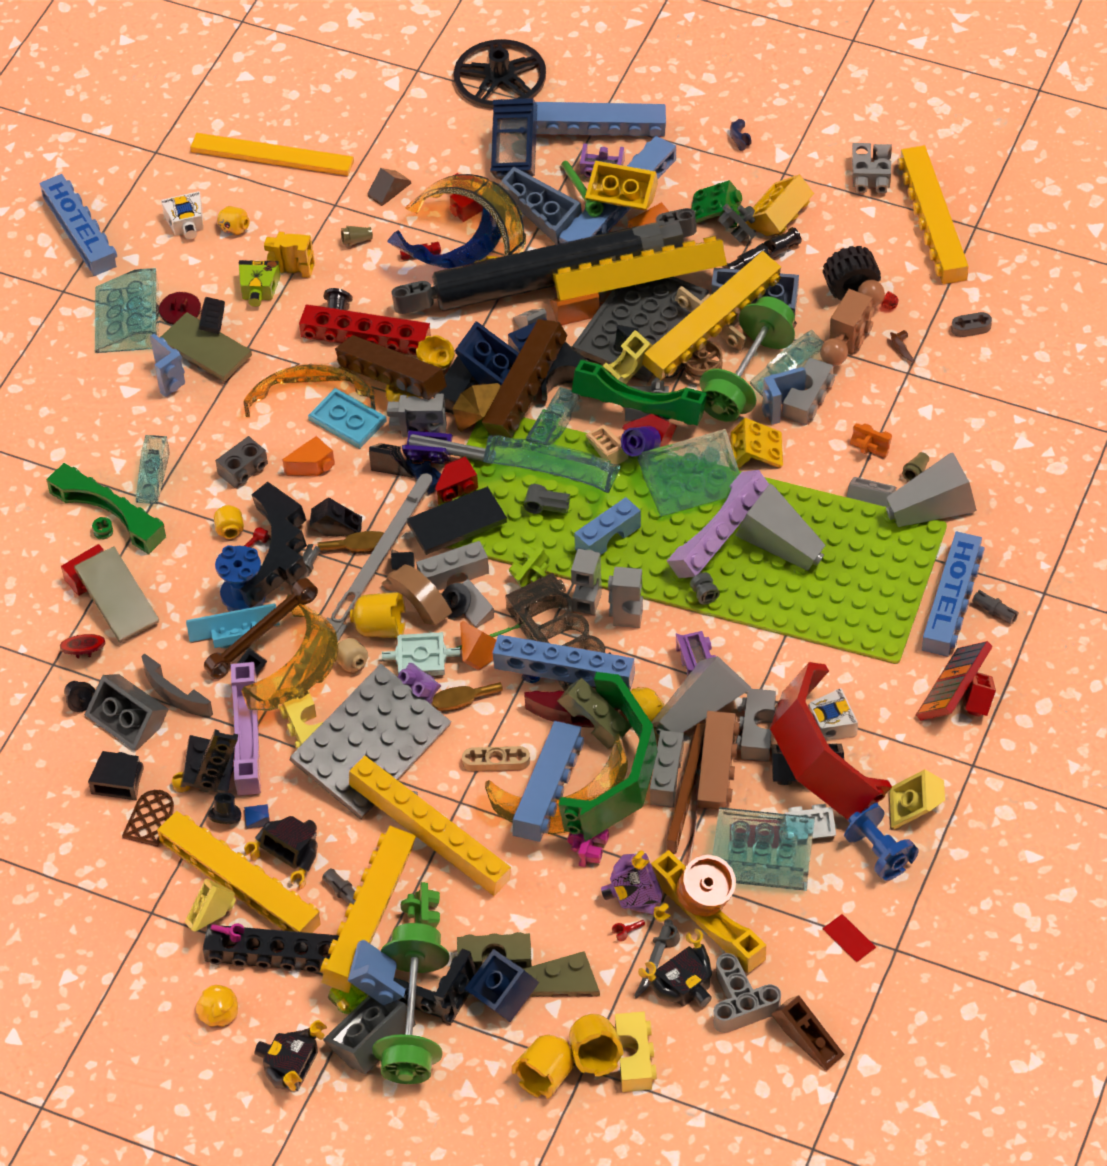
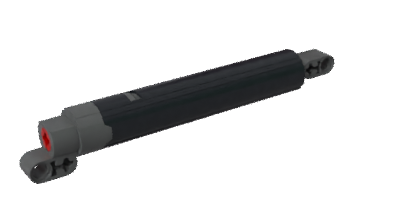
M690 208L659 214L656 217L655 223L435 271L432 275V287L427 281H418L393 288L391 295L394 310L398 314H407L428 309L433 306L434 299H437L439 309L447 311L555 286L553 274L558 273L557 269L570 267L571 270L579 269L578 265L591 262V266L600 264L599 260L612 258V261L621 260L620 256L633 254V257L640 256L641 251L653 249L654 252L662 251V247L674 245L675 248L682 247L683 238L692 236L697 232L695 211Z

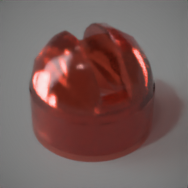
M888 291L881 307L889 310L895 309L899 302L898 297Z

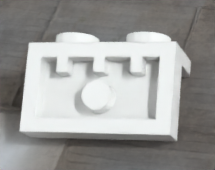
M826 804L812 805L810 810H803L802 806L788 808V812L783 814L788 842L836 836L833 808H826Z

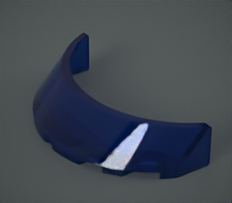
M494 185L486 191L483 197L496 208L505 222L506 204ZM483 200L482 218L475 234L467 243L448 253L433 255L423 245H410L399 230L395 231L387 242L396 249L429 265L453 268L481 261L489 255L502 237L504 227L493 208Z

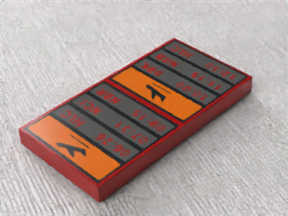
M988 641L957 648L922 703L916 716L920 720H926L952 714L993 646Z

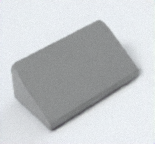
M853 477L848 486L847 497L889 507L886 497L894 493L897 487Z
M469 579L464 581L462 584L468 588L471 594V604L464 615L477 628L494 618V608ZM457 595L452 598V602L456 604L458 600Z

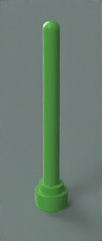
M566 160L563 161L561 166L586 202L585 209L587 213L592 217L599 216L604 209L602 203L585 200L587 188L570 163Z

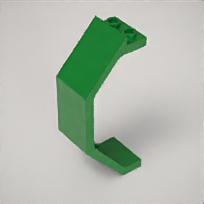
M596 672L594 682L596 692L613 708L623 712L639 738L631 773L627 779L593 800L560 797L558 804L564 831L571 834H583L585 842L643 807L658 753L653 724L619 674Z

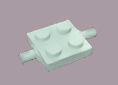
M443 632L402 634L397 636L398 644L395 651H382V661L396 660L398 675L402 669H406L408 663H414L431 676L445 675L447 657H460V647L446 648Z

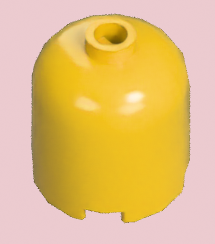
M393 592L360 596L354 605V609L350 610L351 623H354L358 633L364 637L396 638L404 634L405 623H401V613L406 612L403 595Z
M600 1014L584 1015L577 1019L570 1028L569 1042L575 1064L582 1073H593L599 1077L609 1074L618 1067L617 1063L624 1052L614 1026L606 1017Z
M550 1034L539 1036L514 1062L512 1074L517 1073L521 1079L518 1084L526 1092L537 1098L540 1095H545L549 1099L574 1066L572 1050L568 1042L563 1038Z

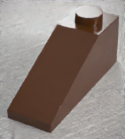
M799 995L787 999L771 1013L782 1030L824 1070H828L845 1055Z

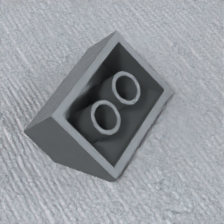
M120 674L102 675L84 715L132 750L137 751L160 729L169 709Z
M367 996L323 1041L350 1068L366 1074L380 1061L373 1055L372 1047L374 1043L383 1037L405 1034L407 1007L405 1003L398 1000L382 1005L371 996Z

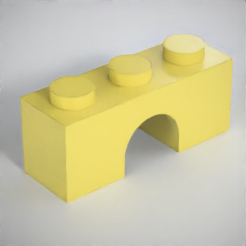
M635 330L621 345L623 348L621 355L613 363H605L603 367L617 380L627 384L643 366L644 353L653 345Z
M307 687L282 695V705L279 706L282 718H287L289 722L287 728L290 736H295L297 740L295 741L296 749L323 723L315 725L305 724L308 720L317 717L315 704Z
M645 1011L615 1014V1028L622 1048L628 1047L636 1051L633 1056L620 1059L622 1092L652 1090V1080H657L656 1065H651L650 1058L654 1057L653 1042L648 1043V1036L652 1035L651 1021H646Z

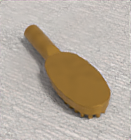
M363 531L350 534L344 540L317 543L321 551L347 548L348 551H355V553L372 552L384 532Z
M501 682L475 689L470 686L448 688L434 695L432 705L440 712L442 710L444 712L446 710L453 711V709L472 704L476 697L503 691Z

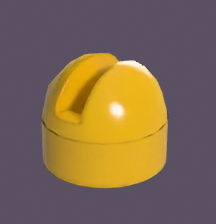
M178 772L172 777L173 789L179 793L186 792L191 787L187 785L185 788L180 787L183 772Z

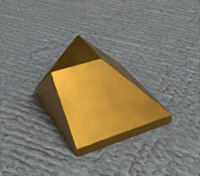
M498 383L473 385L460 394L453 407L456 425L460 432L484 418L501 385Z

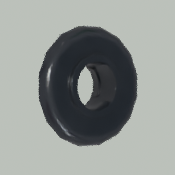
M453 583L447 586L441 594L452 611L447 616L449 618L462 616L470 607V591L461 583ZM457 595L458 600L456 604L452 606L451 600L453 596Z

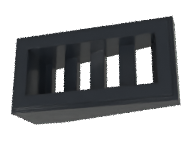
M210 297L204 298L199 323L200 330L220 334L225 301Z

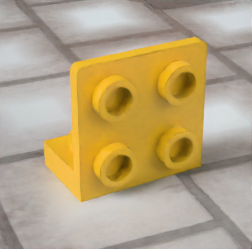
M744 418L731 431L732 467L740 469L752 457L781 468L783 466L782 432Z

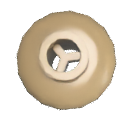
M347 638L337 644L334 658L346 671L356 672L366 664L368 651L358 640Z

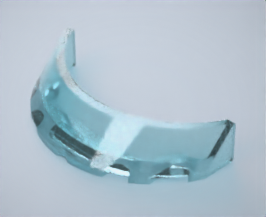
M491 435L488 437L483 462L520 467L569 478L596 487L606 493L610 492L620 470L619 464L610 463L611 460L595 457L590 453L554 444L539 443L523 438L513 439L501 435Z

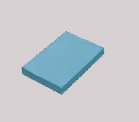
M336 388L308 415L309 421L359 449L387 422L385 415Z

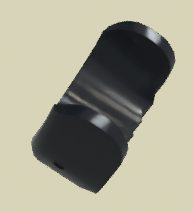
M567 342L562 345L541 384L542 401H547L548 393L554 386L560 383L564 384L565 382L573 383L574 372L580 360L587 361Z

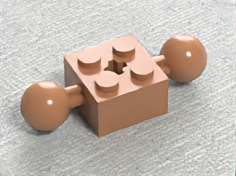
M867 280L859 286L858 292L851 289L847 291L830 318V337L823 343L820 349L821 358L825 363L833 366L841 365L847 359L848 354L853 355L857 348H861L866 333L869 334L873 327L871 317L874 313V307L880 305L885 297V290L881 283L875 280Z

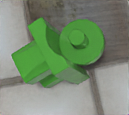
M421 882L420 890L415 895L408 894L407 899L401 902L400 908L403 912L407 913L409 918L415 917V923L437 927L440 922V913L429 910V907L437 908L440 901V892L429 890L428 883Z

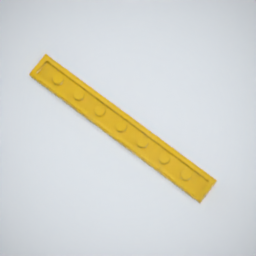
M203 133L195 134L190 147L191 152L345 176H349L354 163V157Z

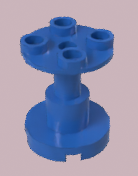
M228 545L222 549V553L216 559V572L224 580L220 589L221 601L230 612L250 608L245 604L240 589L256 576L260 570L261 560L257 550L254 548ZM266 597L263 598L262 601L258 602L254 607L262 606L265 602Z
M874 803L862 813L855 812L848 819L850 825L846 829L844 837L848 842H857L867 837L873 844L872 851L879 858L875 864L874 871L881 879L889 881L906 871L903 866L908 861L911 864L915 861L919 849L910 839L896 842L891 835H883L877 826L881 823L885 812L878 803Z

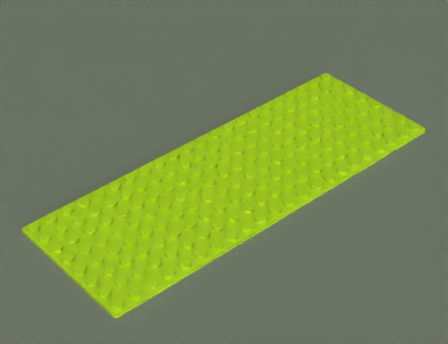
M523 417L519 428L514 433L512 439L490 435L482 424L483 418L476 422L466 445L493 450L495 457L492 463L467 458L478 477V489L474 491L488 486L506 515L507 523L445 548L456 549L480 541L488 559L511 565L517 562L523 566L527 561L522 556L524 549L528 545L536 549L540 546L550 558L546 562L549 567L545 573L571 580V568L577 550H575L574 533L626 497L641 510V527L626 538L616 533L608 541L607 551L600 555L602 588L610 590L608 589L609 576H613L615 567L642 569L641 596L643 599L894 664L900 663L947 529L946 522L932 520L898 527L894 519H889L886 507L764 477L769 484H772L823 541L825 547L821 553L824 554V557L817 566L813 564L807 571L737 537L736 533L741 525L740 523L700 571V573L706 572L711 575L713 584L717 586L720 592L719 597L714 602L703 605L700 604L696 597L697 593L690 586V581L693 577L678 578L667 563V560L679 546L687 543L714 518L731 492L729 486L743 471L658 450L649 455H628L627 460L610 468L587 440L586 432ZM539 484L544 486L547 491L570 494L568 513L542 510L538 514L527 512L523 505L528 486Z

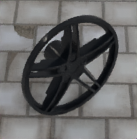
M495 39L476 44L459 57L454 67V83L458 92L469 102L493 109V101L487 99L500 84L505 85L520 96L515 99L534 98L541 91L546 81V65L541 55L529 45L515 40ZM502 45L521 48L532 56L509 61V53L506 49L502 48ZM490 46L489 64L463 63L472 53ZM539 66V79L535 86L530 89L517 74ZM460 74L485 78L479 86L476 95L471 94L463 86Z

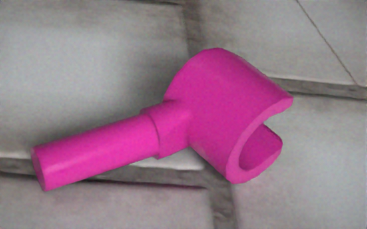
M237 923L232 925L231 928L212 924L211 930L230 935L231 941L239 942L241 936L234 932L244 933V926Z

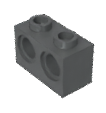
M247 436L215 460L218 475L234 488L245 483L252 475L264 469L268 464L266 450L250 436Z

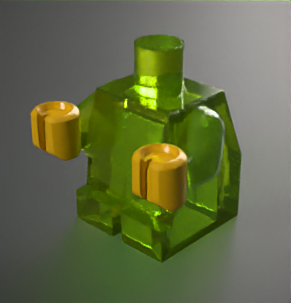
M352 985L349 993L332 987L328 994V999L337 1009L348 1015L367 997L365 992Z

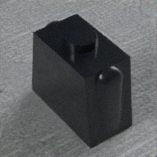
M102 751L88 780L91 794L137 801L139 783L144 770V765L140 762L139 756L129 755L124 752Z

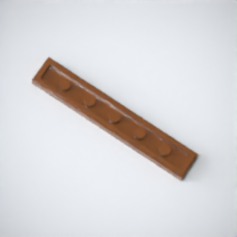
M697 723L667 838V851L669 850L673 854H676L698 773L703 753L706 724Z

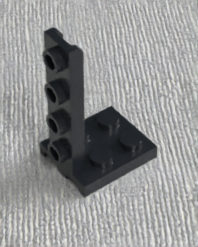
M214 729L211 739L189 735L180 787L185 788L187 785L199 788V791L207 793L209 790L228 793L238 734L233 733V735H229Z
M462 948L458 956L452 959L450 969L446 976L441 978L436 992L416 985L415 1006L426 1013L432 1012L440 1015L442 1022L451 1025L470 994L465 990V987L476 974L471 951ZM394 977L393 981L406 989L404 997L398 999V1001L407 1005L409 982Z

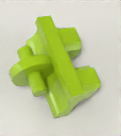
M528 545L522 553L523 558L527 560L526 563L522 566L515 562L509 568L510 574L515 578L518 585L525 590L531 581L535 584L539 578L544 581L548 579L545 571L549 567L546 562L550 558L540 546L536 549Z

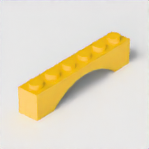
M668 850L651 863L661 889L726 953L735 955L742 969L747 974L766 960L767 945L750 928L733 921L721 910L714 915L704 917L694 915L679 902L676 888L677 881L686 866L671 851Z

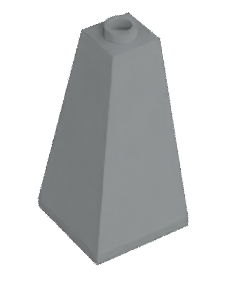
M953 452L886 497L889 506L885 508L890 520H895L898 527L977 511L970 482Z
M769 484L746 514L736 536L808 571L813 564L817 566L824 557V554L821 552L825 544L772 484Z
M718 656L701 660L651 723L656 728L655 732L660 735V730L683 733L705 719L707 711H718L749 691L751 686Z

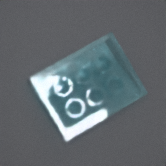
M156 268L134 269L96 286L95 353L152 349L150 336L156 334L159 337V281Z
M726 429L641 452L638 456L644 480L661 517L728 498L731 492L729 486L740 474Z
M719 807L712 856H717L728 863L733 869L737 884L807 891L815 817Z

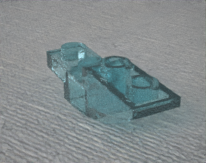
M811 329L772 359L750 381V385L763 397L764 377L803 367L809 357L813 358L820 352L824 342Z
M559 387L547 409L541 411L527 435L526 441L543 447L552 445L571 421V413L578 403L580 395L572 393L570 389Z

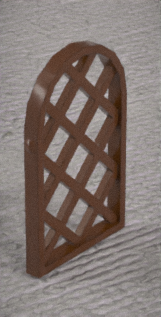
M154 789L141 795L135 804L122 838L158 847L160 843L159 836L157 840L154 835L158 834V831L152 832L149 826L157 823L160 827V821L167 820L172 816L174 802L170 794L163 790ZM153 794L156 796V798L151 801H148L146 798L149 795ZM167 797L171 802L164 805L161 800ZM158 801L161 807L153 810L150 804ZM148 806L150 812L142 815L140 809ZM171 806L170 811L168 813L166 808ZM163 810L166 815L157 818L155 813ZM136 812H138L139 817L134 818ZM153 815L155 820L147 823L145 817ZM142 819L144 825L136 828L134 822ZM132 825L134 830L128 832L130 826ZM147 828L149 834L141 837L138 831Z

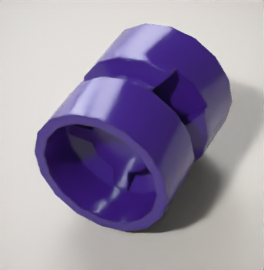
M652 426L629 428L624 431L621 437V447L629 456L653 454L657 452L661 444V436Z

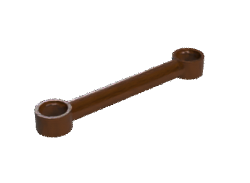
M308 578L298 580L291 589L292 594L222 654H211L204 662V669L213 679L224 677L229 672L230 663L300 603L303 605L311 603L318 594V588Z

